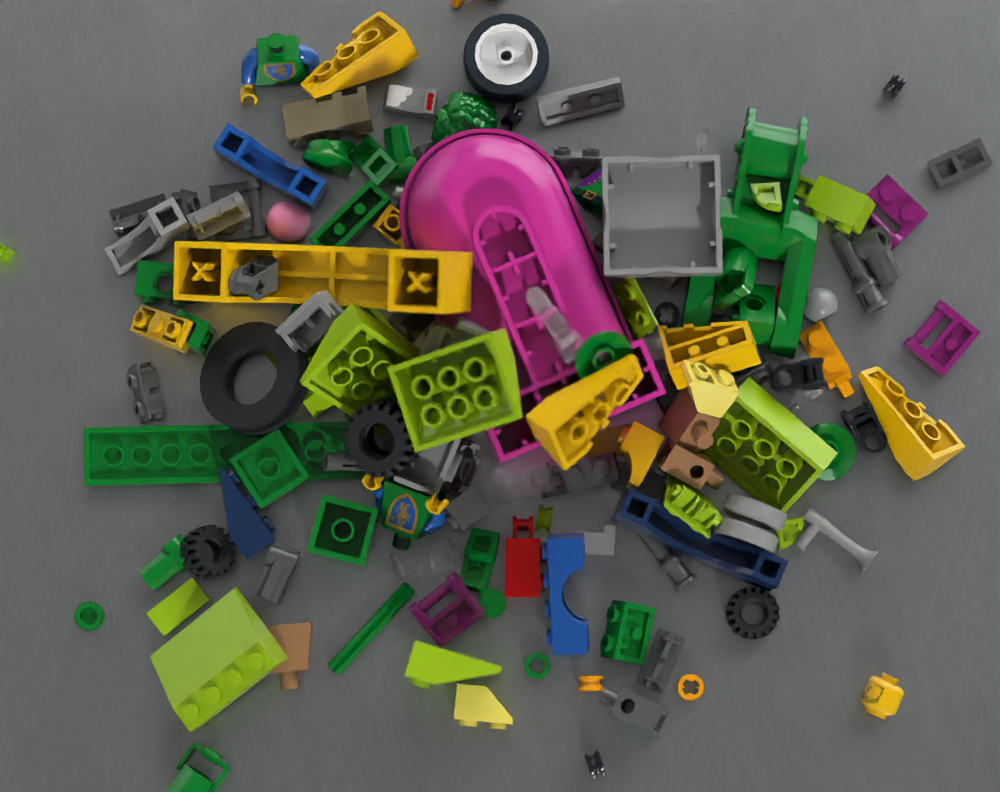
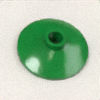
M602 331L590 336L577 351L575 357L577 374L581 379H584L632 354L631 345L622 334L615 331Z
M820 423L811 427L810 429L838 452L817 479L830 481L847 474L856 459V445L851 434L842 426L834 423Z

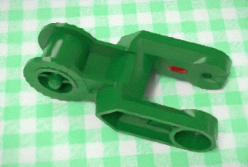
M748 107L741 139L737 140L734 144V150L738 154L734 188L728 187L726 197H721L722 251L740 246L751 250L757 257L783 262L780 283L777 286L775 295L774 329L770 346L768 345V351L782 358L793 360L800 336L818 227V219L799 211V200L794 199L798 179L800 178L801 166L808 160L807 152L804 149L806 147L805 141L807 139L809 118L801 116L797 129L755 122L756 108ZM780 182L782 212L770 211L761 207L752 197L750 184ZM689 276L680 328H684V324H694V327L708 326L713 293L717 287V276Z

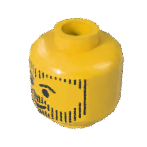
M885 673L882 674L881 678L876 676L870 677L861 696V702L865 705L864 710L882 719H886L887 715H895L904 696L903 689L897 685L899 680Z

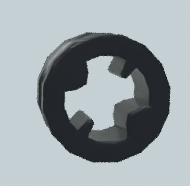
M897 70L883 89V92H890L892 94L891 97L895 99L909 77H902L900 71Z
M515 102L509 107L500 122L501 125L507 124L510 131H513L518 126L526 113L524 108L518 109V104Z
M662 302L656 307L654 316L659 325H667V328H672L677 324L680 312L675 304ZM664 308L665 311L671 309L673 311L671 316L673 321L668 323V320L665 323L660 320L662 315L660 310Z
M598 750L594 751L592 756L584 755L593 780L596 779L598 774L607 775Z

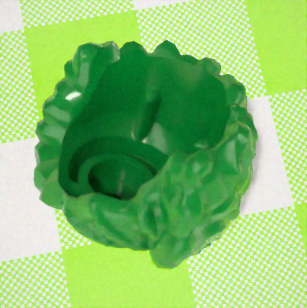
M464 91L453 92L448 97V104H445L434 115L431 139L436 145L443 139L463 131L482 128L494 129L499 122L495 117L497 114L494 111L496 107L488 99L478 94H473L472 92L465 93Z

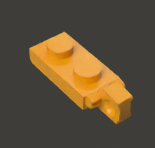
M819 321L800 332L799 343L808 359L824 358L822 370L824 381L828 382L829 390L836 388L842 400L853 395L855 392L848 381L853 377L850 368L823 322Z

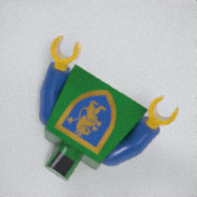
M273 33L269 37L258 38L256 48H252L242 59L241 83L244 86L239 92L241 104L244 106L243 99L246 96H252L253 105L257 104V94L253 84L259 86L303 82L320 64L317 52L302 44L296 35L283 36L280 33Z
M366 474L363 477V485L372 491L375 498L376 506L381 516V526L395 532L392 542L393 547L408 550L411 538L418 540L426 535H431L445 523V507L449 504V500L445 499V493L439 492L438 496L437 493L429 495L393 481L394 477L385 480V482L382 481L384 477L379 478Z

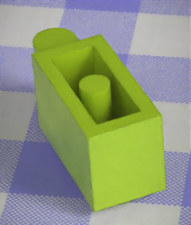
M820 174L816 182L800 175L798 179L800 183L796 188L794 196L805 201L804 206L811 212L810 216L817 218L818 222L825 224L826 220L835 223L834 228L849 235L853 231L861 235L876 206L869 196ZM812 187V190L809 193V195H806L809 188Z

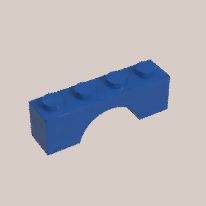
M229 123L226 124L213 145V149L218 156L312 211L316 209L328 189L326 180L302 166H297L277 156L259 144L254 138Z
M584 533L549 534L547 542L542 543L543 560H548V571H544V589H549L550 600H545L546 618L551 617V629L546 631L547 646H552L553 655L588 654L590 648L588 619L576 614L569 607L564 596V583L573 572L584 567L586 562Z

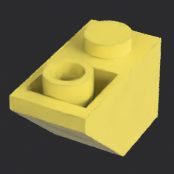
M683 360L681 368L688 392L697 412L722 418L740 393L734 382V377L726 370H716L702 363H692Z
M457 684L454 719H460L459 725L477 727V721L489 722L488 728L506 730V724L513 723V718L487 686Z

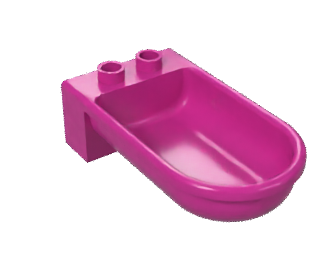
M482 128L451 135L434 145L419 159L406 180L400 201L399 222L405 248L413 250L473 252L471 312L433 313L439 326H442L444 322L454 328L459 315L491 332L505 328L515 357L523 418L483 431L496 464L542 446L535 438L526 415L547 397L582 380L575 369V357L582 343L596 333L615 331L622 334L630 343L632 354L636 356L644 376L624 404L621 406L616 405L607 418L666 393L644 339L642 338L634 342L608 278H604V269L561 170L542 148L521 135L500 129Z

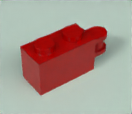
M513 516V538H505V598H540V592H546V589H544V574H540V563H546V560H543L540 538H533V516H529V519H517V516ZM517 530H529V538H517Z

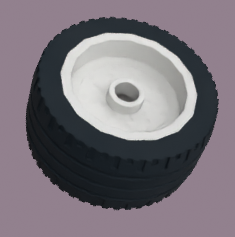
M510 13L493 15L480 22L467 38L463 53L464 70L471 86L486 99L502 104L520 102L533 95L543 84L549 68V48L542 32L527 18ZM505 55L512 57L509 61L501 59Z

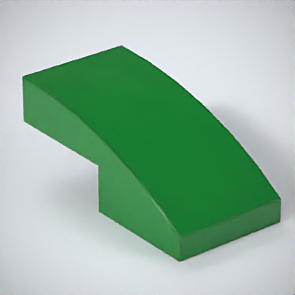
M369 134L349 154L379 187L400 167Z
M472 527L463 552L465 559L459 574L468 590L486 594L497 555L500 533Z

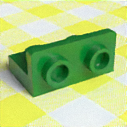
M612 600L606 614L607 626L600 643V656L644 666L656 609L631 602Z

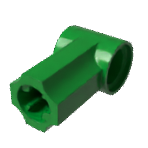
M396 125L383 129L387 153L400 166L389 177L390 185L405 183L416 164L415 156L412 155L408 127Z
M182 534L170 540L161 549L162 552L138 571L153 591L157 590L177 572L181 573L188 568H184L182 564L185 562V559L180 558V553L183 552L180 549V545L185 542L182 540L184 538Z

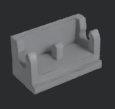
M327 290L317 292L305 301L275 331L293 351L297 352L301 349L304 353L327 333L331 324L339 317L343 310Z

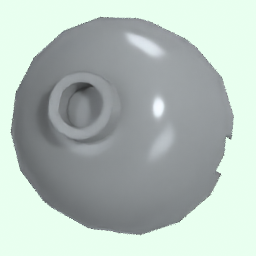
M466 438L461 439L440 490L457 497L462 494V492L458 491L462 485L466 487L470 485L480 461V457L475 455L476 449L480 450V446L476 442Z

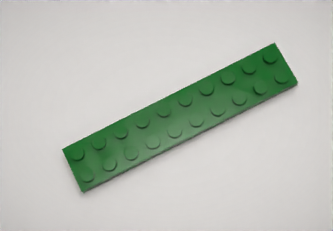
M347 421L285 423L279 427L284 438L309 474L310 478L306 481L363 479L365 471H324L322 468L324 452L350 453L349 449L344 450L343 445L347 442V438L343 437V432L349 429L346 426ZM224 424L84 428V486L221 483L219 474L221 466L226 471L232 469L241 483H244L229 459L269 433L248 435L237 432Z

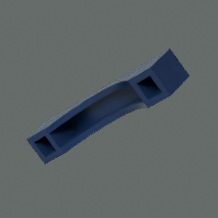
M630 488L621 494L611 518L612 521L764 590L771 591L778 588L788 564V560L764 549L729 539L712 531L710 537L707 538L700 532L694 531L689 524L678 516L669 513L657 500Z

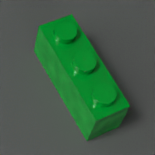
M370 179L309 238L310 244L350 247L392 204L391 199Z

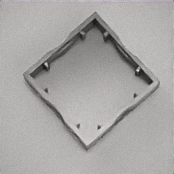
M681 155L666 159H654L644 156L602 157L604 278L722 275L720 155Z

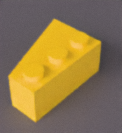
M748 321L711 323V326L694 327V324H684V328H667V325L658 326L668 369L677 390L687 387L681 368L683 360L692 363H702L709 368L726 370L729 373L761 364L757 345Z

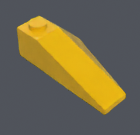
M378 11L358 25L351 32L353 38L346 45L340 43L334 49L336 55L330 61L321 62L300 84L301 87L315 99L407 67L419 55L406 30L382 11Z
M630 354L547 397L526 415L535 438L563 470L569 469L589 451L593 445L590 442L592 437L600 427L606 428L610 422L607 417L616 405L621 406L624 404L644 377L636 356Z
M879 366L861 371L858 374L867 397L878 417V421L887 436L895 459L913 481L930 475L965 448V445L944 421L939 419L936 422L924 412L926 406L920 401L915 403L906 397L904 388Z

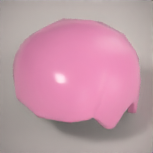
M290 200L276 203L269 209L265 218L267 233L275 242L292 244L298 242L306 236L311 225L310 214L302 204Z

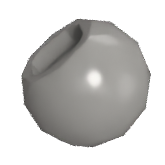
M814 287L807 292L804 314L809 320L816 322L837 311L838 300L832 290L825 287Z

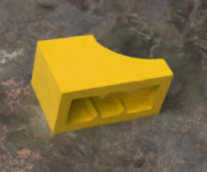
M636 421L633 422L630 429L624 427L617 442L622 444L619 453L624 455L629 465L630 476L626 489L630 488L638 491L664 442L665 436Z

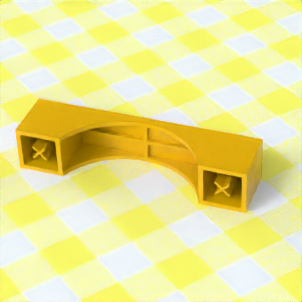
M174 241L173 300L303 304L314 293L327 290L339 306H349L351 303H354L358 307L399 312L438 314L471 312L473 252L224 241ZM259 256H272L278 259L279 289L277 291L271 292L258 301L251 299L250 295L243 293L235 295L230 292L228 286L229 279L235 269L244 266Z

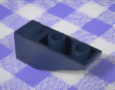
M221 466L219 474L228 533L248 560L275 540L272 532L276 528L266 515L261 518L255 511L258 504L251 494L247 492L244 495L238 488L241 481L232 469L226 471Z

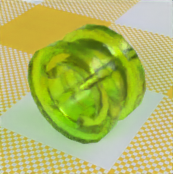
M0 244V262L10 265L9 258L15 256L16 252Z
M539 505L535 530L539 531V529L544 528L546 532H550L554 507L550 506V508L545 509L543 505Z

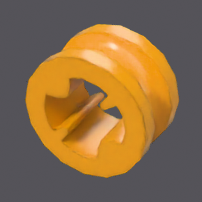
M694 674L684 675L677 683V692L686 700L699 698L704 690L701 678ZM685 680L689 682L695 680L698 683V687H695L698 689L695 695L691 692L687 694L683 692L682 688H685L683 686Z
M603 676L577 677L581 682L578 691L604 690V687L601 686V680L604 679Z

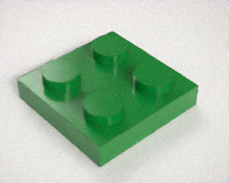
M279 428L229 459L260 509H263L310 478Z

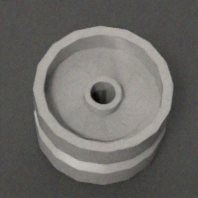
M728 493L723 509L727 514L738 518V520L723 517L720 524L715 527L714 533L774 554L779 539L773 533L764 530V528L774 531L782 530L788 515L764 502Z

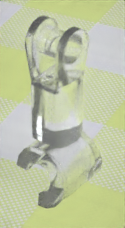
M539 287L529 288L526 293L527 304L538 315V318L553 337L558 336L554 340L555 346L565 362L571 363L575 360L577 351L585 340L573 327L567 329L569 324Z

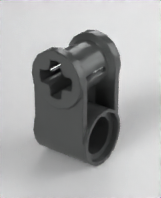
M259 256L244 266L235 269L229 279L228 286L230 292L235 295L241 293L250 295L251 299L258 301L271 292L277 291L279 289L278 259L272 256Z

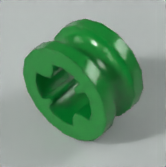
M533 653L525 660L524 668L528 676L540 679L547 676L550 672L551 664L546 655ZM537 657L539 661H545L546 668H542L545 670L543 673L538 674L537 671L530 670L529 664H533L531 662L533 658Z

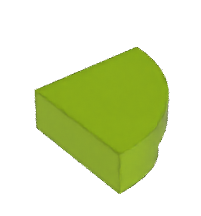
M780 182L750 184L752 197L761 207L770 211L782 212Z
M803 516L786 519L784 528L775 531L776 537L779 539L777 544L778 550L787 548L798 539L803 529Z

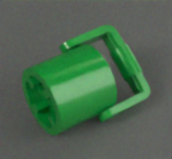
M740 246L731 247L722 253L723 273L721 276H717V287L713 299V305L720 311L725 310L753 290L758 260L757 256L747 248Z
M193 743L177 764L176 769L179 772L165 792H217L230 774L231 767L222 760L223 756L211 747L205 748L198 743ZM196 750L202 753V756L215 766L219 765L224 769L216 782L187 764Z

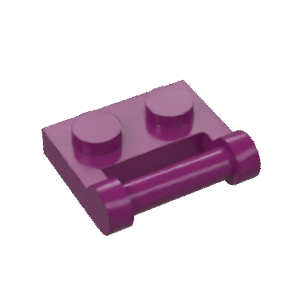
M888 174L867 194L875 202L876 206L901 229L895 234L874 212H872L867 221L873 228L882 225L887 229L892 240L891 250L928 215Z
M939 300L935 304V310L912 337H908L903 342V346L943 377L980 334V331L948 304ZM943 317H946L951 321L950 324L926 350L921 346V343Z
M456 572L449 574L446 577V581L423 600H417L409 607L411 613L439 648L444 647L486 613L484 608L464 585L463 579ZM451 591H454L458 598L431 618L427 610Z

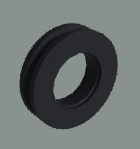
M266 322L244 323L223 334L209 350L200 375V392L209 413L229 428L248 435L269 433L287 423L301 407L308 388L300 382L309 365L306 352L303 353L301 349L297 352L293 351L275 331L278 327ZM256 353H271L277 364V375L272 389L264 398L254 404H240L233 392L234 378L238 368L247 358Z

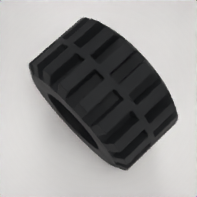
M386 399L361 407V409L352 414L353 418L348 419L346 423L349 429L343 432V437L347 438V442L343 444L344 450L349 449L350 455L347 456L349 461L355 460L356 465L354 467L358 470L365 469L364 474L368 476L374 474L379 478L386 475L391 476L411 466V463L419 458L417 455L419 452L415 453L400 405H397L398 400L391 399L386 401ZM377 423L388 427L394 437V448L391 454L382 451L375 442L374 428Z

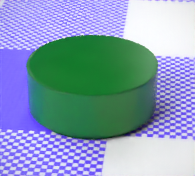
M487 589L486 594L481 593L477 601L486 611L483 616L487 618L500 616L506 608V599L499 590Z
M84 602L77 607L74 618L76 624L81 629L94 631L104 623L105 613L99 604Z

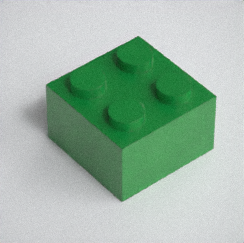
M322 494L307 552L366 567L379 518V509Z

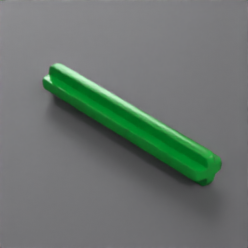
M402 583L328 663L329 669L337 675L341 674L415 594V590L408 583Z

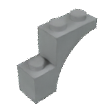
M173 197L147 210V216L141 224L129 234L104 249L118 275L138 266V260L147 261L170 247L166 241L191 228Z

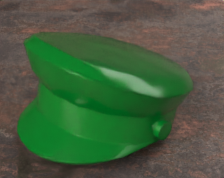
M312 140L307 143V149L302 155V160L308 167L316 171L335 176H348L353 172V165L348 155L350 151L356 148V144L347 140Z

